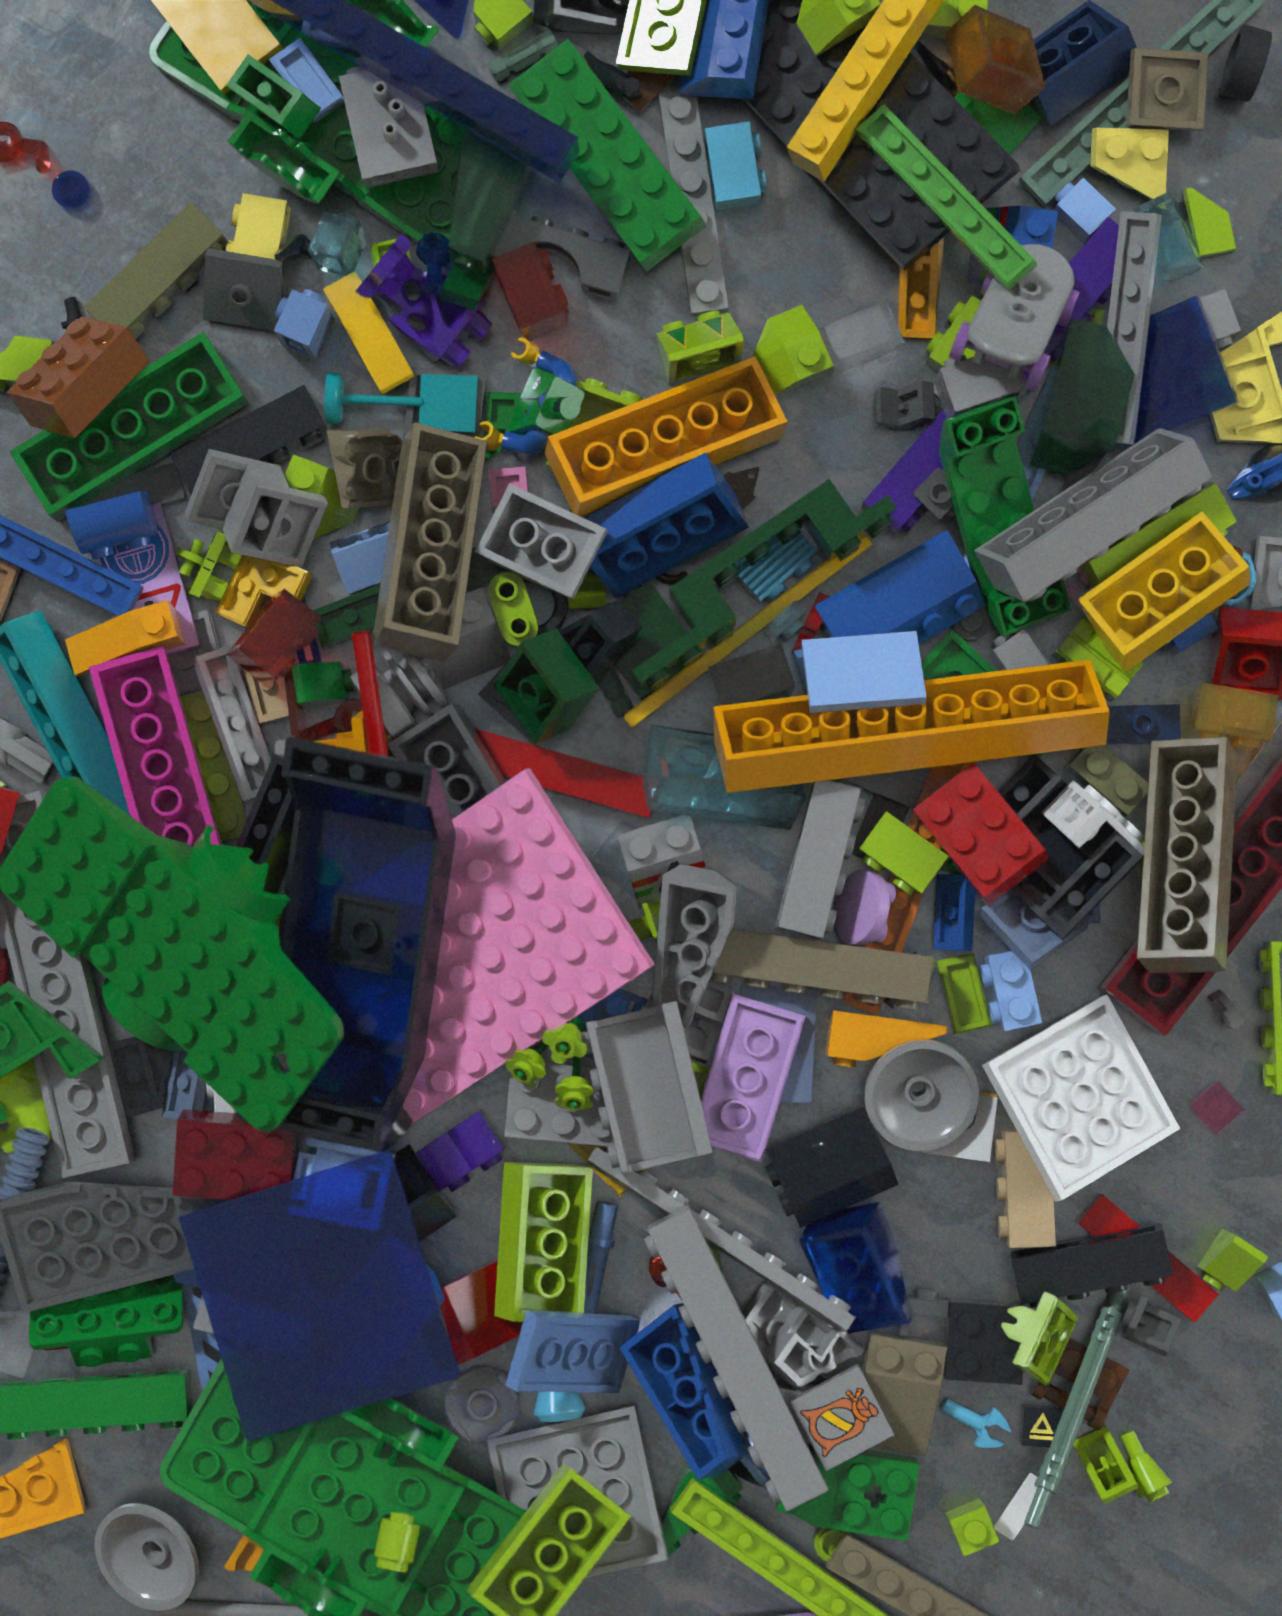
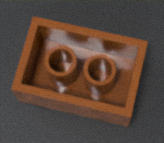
M81 316L67 327V332L55 344L50 345L43 351L42 357L29 370L24 371L18 376L16 383L7 391V394L30 426L76 438L141 371L149 360L127 327Z

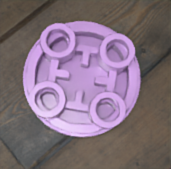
M863 869L854 871L845 879L841 896H836L834 910H837L834 927L838 937L844 943L862 947L872 942L881 943L886 938L888 932L886 921L890 904L895 899L896 890L895 886L892 883L886 882L880 874Z

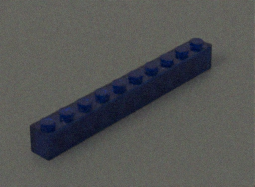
M248 0L559 184L579 154V140L574 134L346 0Z

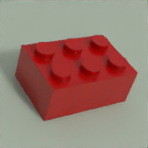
M974 762L913 809L919 822L944 853L949 856V859L987 906H990L1049 859L1045 848Z

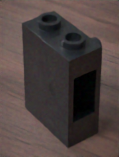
M864 1107L766 1149L772 1164L765 1166L772 1185L774 1188L782 1186L784 1193L778 1195V1198L786 1216L794 1214L800 1228L899 1185L890 1160Z

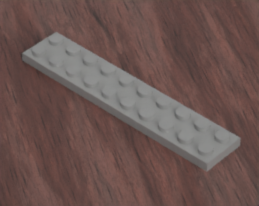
M47 790L19 796L1 856L0 867L46 796ZM0 889V920L16 986L104 1056L100 1061L71 1079L68 1078L49 1048L33 1057L62 1178L136 1161L89 962L82 954L72 958L6 897Z

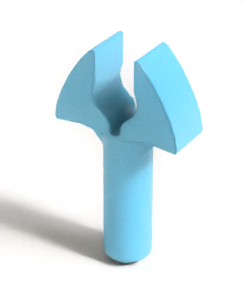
M945 1399L941 1404L940 1411L943 1414L975 1429L978 1436L974 1441L975 1446L981 1448L1004 1446L1002 1441L990 1437L988 1431L984 1428L986 1425H999L1002 1429L1011 1432L1007 1421L994 1406L991 1407L989 1414L981 1416L950 1399Z

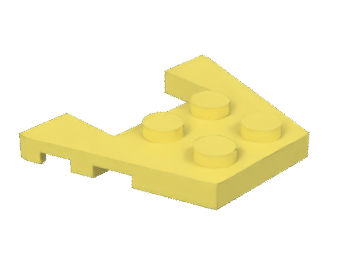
M1282 311L1196 370L1217 442L1282 445V388L1269 347L1282 344Z

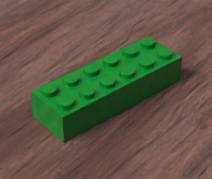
M566 39L508 84L512 92L646 272L706 227L704 220L569 39Z
M203 331L143 368L76 438L43 430L9 452L47 514L58 522L66 517L65 510L81 507L249 404V402Z

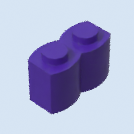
M480 1110L415 1153L439 1191L448 1187L451 1192H454L471 1180L467 1174L478 1166L484 1172L503 1160L499 1153L506 1147L483 1111Z

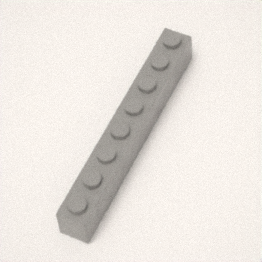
M688 1205L647 1225L650 1235L644 1238L645 1243L654 1259L661 1257L667 1269L661 1274L670 1293L673 1294L678 1291L684 1303L678 1309L688 1329L695 1326L701 1337V1340L696 1342V1346L705 1364L712 1361L719 1374L713 1377V1380L723 1399L730 1396L736 1408L730 1414L739 1433L742 1434L747 1431L753 1443L752 1446L748 1447V1451L757 1469L764 1466L771 1479L765 1482V1485L773 1502L776 1504L782 1501L785 1510L788 1511L828 1491L826 1481L690 1206Z

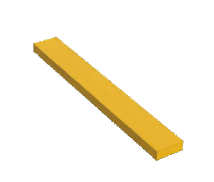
M866 536L860 540L859 549L845 560L840 562L838 557H835L830 562L826 560L734 630L731 638L716 648L713 646L699 660L683 669L625 713L623 721L630 730L635 729L867 552L872 546L868 537Z

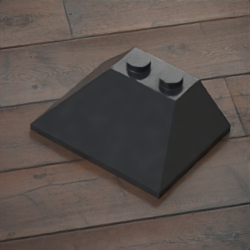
M1034 754L998 792L1045 848L1049 859L1011 888V890L1064 940L1131 872L1144 856L1106 821L1101 825L1095 837L1086 841L1080 848L1052 824L1041 812L1057 797L1067 784Z

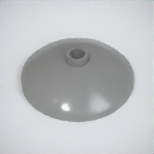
M934 1040L908 1041L890 1049L873 1066L865 1085V1108L875 1130L889 1143L910 1151L935 1150L956 1140L969 1127L978 1108L979 1085L969 1062L953 1047ZM921 1082L924 1084V1088L919 1092L911 1090L915 1083Z
M131 1503L115 1508L99 1524L95 1535L96 1559L103 1576L121 1597L143 1609L166 1611L178 1607L192 1594L198 1582L199 1561L190 1537L175 1519L153 1506Z

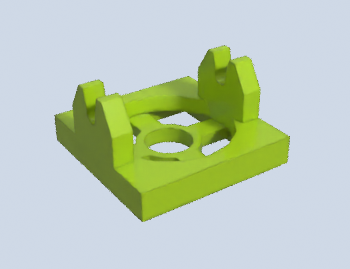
M1044 1292L1036 1311L1025 1306L1009 1308L1007 1312L1017 1319V1323L1013 1325L1002 1322L1001 1327L1008 1338L1021 1344L1012 1363L1036 1382L1047 1386L1052 1379L1076 1325L1078 1316L1056 1296ZM1055 1313V1316H1054V1318H1053V1321H1052L1051 1325L1049 1326V1323H1050V1321H1051V1318H1052L1053 1314Z

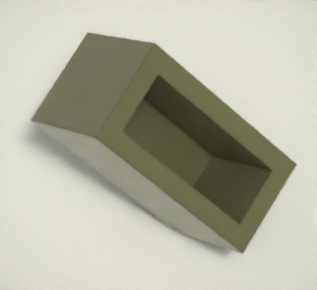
M1105 745L1081 748L1064 767L1083 786L1087 787L1090 784L1123 817L1128 816L1148 793L1149 783Z

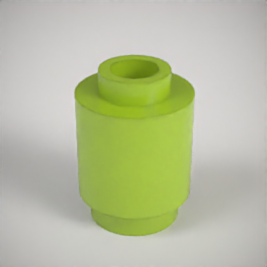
M391 1511L390 1519H381L374 1556L378 1557L376 1567L407 1572L408 1564L413 1563L420 1525L413 1523V1515Z

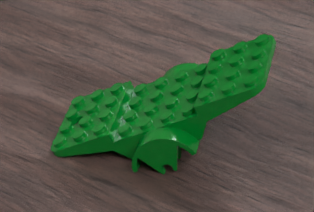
M246 0L283 49L301 38L342 96L339 76L346 75L347 70L358 66H367L368 69L381 67L385 61L393 58H405L406 61L413 59L439 172L366 189L360 172L345 102L318 122L314 123L312 121L302 137L298 139L246 102L234 91L230 90L223 95L167 21L165 22L149 48V55L153 64L166 75L236 121L237 119L240 121L227 140L239 154L289 191L315 204H319L328 189L334 184L356 199L359 205L441 259L454 258L464 249L481 224L485 208L491 209L528 154V143L520 130L448 79L427 57L422 55L439 31V28L435 25L423 24L404 0H266L258 8L250 0ZM270 60L263 64L280 76L270 63ZM471 177L477 182L478 189L475 194L464 197L457 192L456 185L461 178Z
M71 776L57 780L47 792L0 867L1 891L72 958L82 954L106 976L102 986L104 1002L111 1015L125 1030L139 1040L154 1047L169 1051H186L188 1055L183 1062L254 1128L263 1132L276 1129L283 1123L343 1037V1026L339 1016L280 949L278 925L275 924V921L291 899L286 894L263 892L269 865L265 862L261 865L252 862L249 857L253 850L250 848L211 844V834L214 828L209 824L194 846L191 847L188 843L154 834L83 780ZM277 1053L287 1055V1065L291 1070L289 1073L282 1072L277 1067L279 1065L276 1059Z
M233 1349L221 1358L160 1466V1478L168 1489L243 1533L264 1549L248 1578L270 1587L285 1602L299 1607L310 1616H360L364 1607L382 1616H496L473 1598L467 1591V1588L527 1511L466 1475L445 1465L444 1463L459 1437L397 1400L359 1381L344 1407L307 1384L243 1349ZM391 1511L413 1515V1523L420 1525L413 1563L408 1564L407 1572L376 1567L378 1557L374 1556L381 1519H390Z

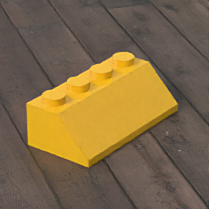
M1202 511L1078 599V603L1103 645L1124 671L1127 672L1249 586L1250 567Z

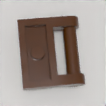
M1069 1338L1054 1374L1074 1383L1088 1347ZM1106 1357L1093 1392L1099 1399L1095 1407L1088 1405L1083 1418L1088 1421V1426L1097 1431L1103 1426L1108 1416V1411L1130 1371L1125 1366ZM1036 1381L1030 1391V1395L1039 1400L1045 1398L1062 1408H1065L1070 1395L1050 1383L1046 1386Z

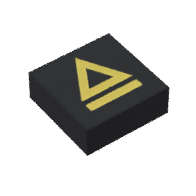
M1023 1405L1020 1444L1022 1446L1050 1447L1062 1416V1409Z

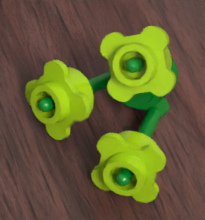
M575 1017L554 1030H546L542 1040L534 1050L530 1048L524 1051L518 1049L514 1052L512 1059L505 1061L506 1069L511 1072L517 1081L526 1086L534 1087L537 1083L536 1079L544 1078L546 1075L544 1069L545 1061L541 1054L547 1046H549L552 1052L551 1059L555 1063L563 1064L566 1062V1059L573 1057L572 1076L562 1079L560 1084L555 1087V1092L558 1094L555 1104L560 1108L571 1111L593 1107V1100L590 1099V1096L593 1095L594 1089L588 1080L580 1077L581 1061L587 1052V1045L582 1042L581 1032L585 1031V1024L579 1017Z

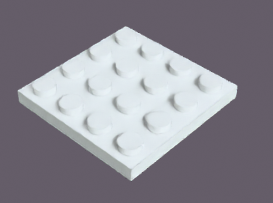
M1108 995L1097 998L982 1065L1055 1202L1067 1198L1180 1129Z

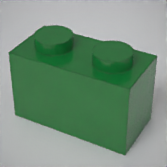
M249 54L226 85L246 102L298 139L302 137L321 109L304 93Z

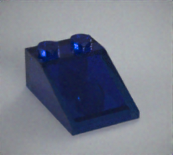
M880 1202L845 1208L806 1225L798 1240L825 1298L829 1299L831 1295H834L851 1307L848 1313L854 1316L855 1319L846 1331L848 1334L909 1324L912 1317L895 1235Z

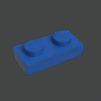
M937 874L933 950L972 951L975 889L962 874Z

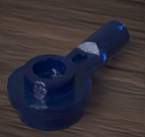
M435 232L425 234L417 242L415 249L416 256L427 265V292L432 295L441 293L442 266L448 265L453 255L450 240L446 236Z

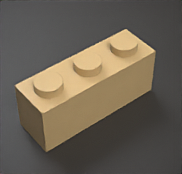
M1001 1130V1139H995L996 1162H1002L1003 1176L996 1179L998 1201L1004 1200V1216H998L999 1239H1005V1245L1009 1248L1056 1246L1054 1198L1018 1131Z

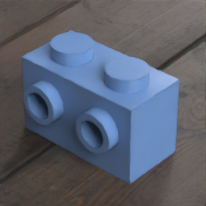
M292 289L289 298L283 297L275 313V318L278 319L274 332L282 346L316 361L334 323V317L329 306L324 303L325 298L322 295L308 289H304L303 293Z

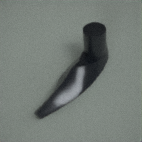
M917 40L914 48L923 58L937 80L947 89L956 92L958 90V82L972 75V69L968 62L965 61L950 68L946 62L934 55L920 41Z
M589 51L584 54L589 67L609 89L626 98L643 97L639 89V81L636 78L630 77L614 65L601 61Z
M304 234L291 237L275 253L274 257L275 260H280L302 252L317 261L324 248L309 240Z

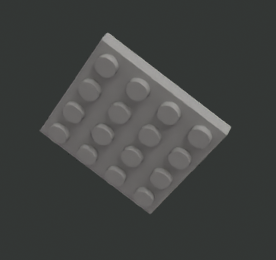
M637 1406L487 1440L497 1494L521 1508L528 1510L564 1463L631 1516L584 1579L669 1560Z

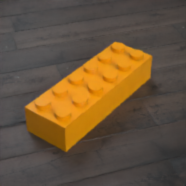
M756 356L548 436L545 455L572 512L580 517H584L597 512L705 452L714 465L777 441L782 438L788 421Z

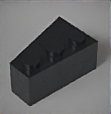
M616 600L562 628L559 632L598 685L641 631L642 627L625 607Z

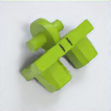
M217 531V533H214L203 558L199 555L205 543L195 538L189 551L178 547L175 555L184 559L179 573L189 577L194 565L199 566L187 592L188 595L194 598L202 596L207 599L221 601L229 583L210 574L216 562L235 570L241 559L242 554L231 552L225 534Z

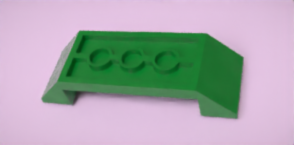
M1016 395L1007 396L944 420L939 446V455L970 570L978 583L986 604L985 608L1002 636L1009 635L1071 610L1064 580H1057L1048 586L1046 592L1041 597L1033 601L1023 602L992 586L974 552L975 549L1034 511L1015 438L1016 435L1025 432Z

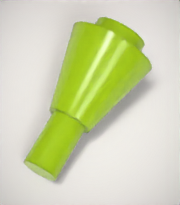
M1134 1430L1120 1436L1131 1458L1130 1464L1133 1477L1139 1487L1136 1489L1138 1499L1146 1496L1149 1503L1168 1494L1169 1491L1166 1486L1173 1482L1147 1452H1144Z

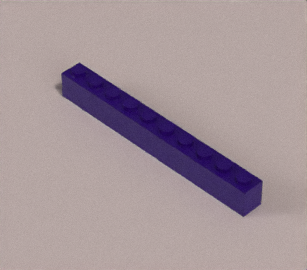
M1109 217L1069 262L1074 274L1073 289L1080 291V294L1066 327L1056 324L1043 352L1051 356L1050 360L1053 363L1069 346L1064 340L1072 330L1079 335L1091 321L1093 316L1089 314V311L1098 302L1104 306L1111 298L1119 225ZM1023 371L1026 380H1028L1030 373ZM944 409L863 501L861 508L865 511L888 495L897 508L892 516L893 522L890 524L888 531L895 537L902 529L909 533L922 517L917 511L923 505L913 496L914 491L936 468L943 470L939 446L943 421L947 419Z

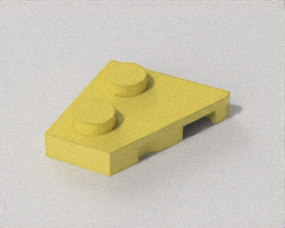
M1092 128L1090 167L1104 175H1110L1123 186L1138 191L1150 198L1151 202L1163 204L1166 202L1169 130Z

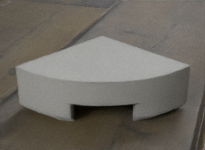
M1218 989L1208 995L1207 999L1224 1028L1235 1029L1245 1023L1223 991Z

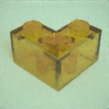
M1201 683L1195 689L1189 731L1198 732V739L1227 737L1236 750L1252 751V748L1259 749L1261 744L1272 741L1279 695Z

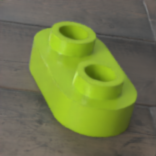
M503 572L496 575L488 587L489 599L503 639L509 645L519 647L522 641L535 637L538 634V623L521 577L512 572ZM509 584L514 587V593L511 597L501 596L500 589L503 585ZM521 620L525 622L526 629L523 633L517 634L512 631V624L515 621Z

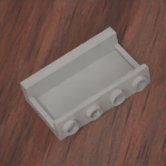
M677 1001L586 1022L588 1031L581 1032L582 1042L587 1045L585 1055L593 1053L596 1063V1069H591L589 1072L594 1093L602 1091L605 1106L598 1108L603 1131L608 1129L612 1131L614 1144L607 1146L612 1169L620 1167L621 1174H626L713 1153Z

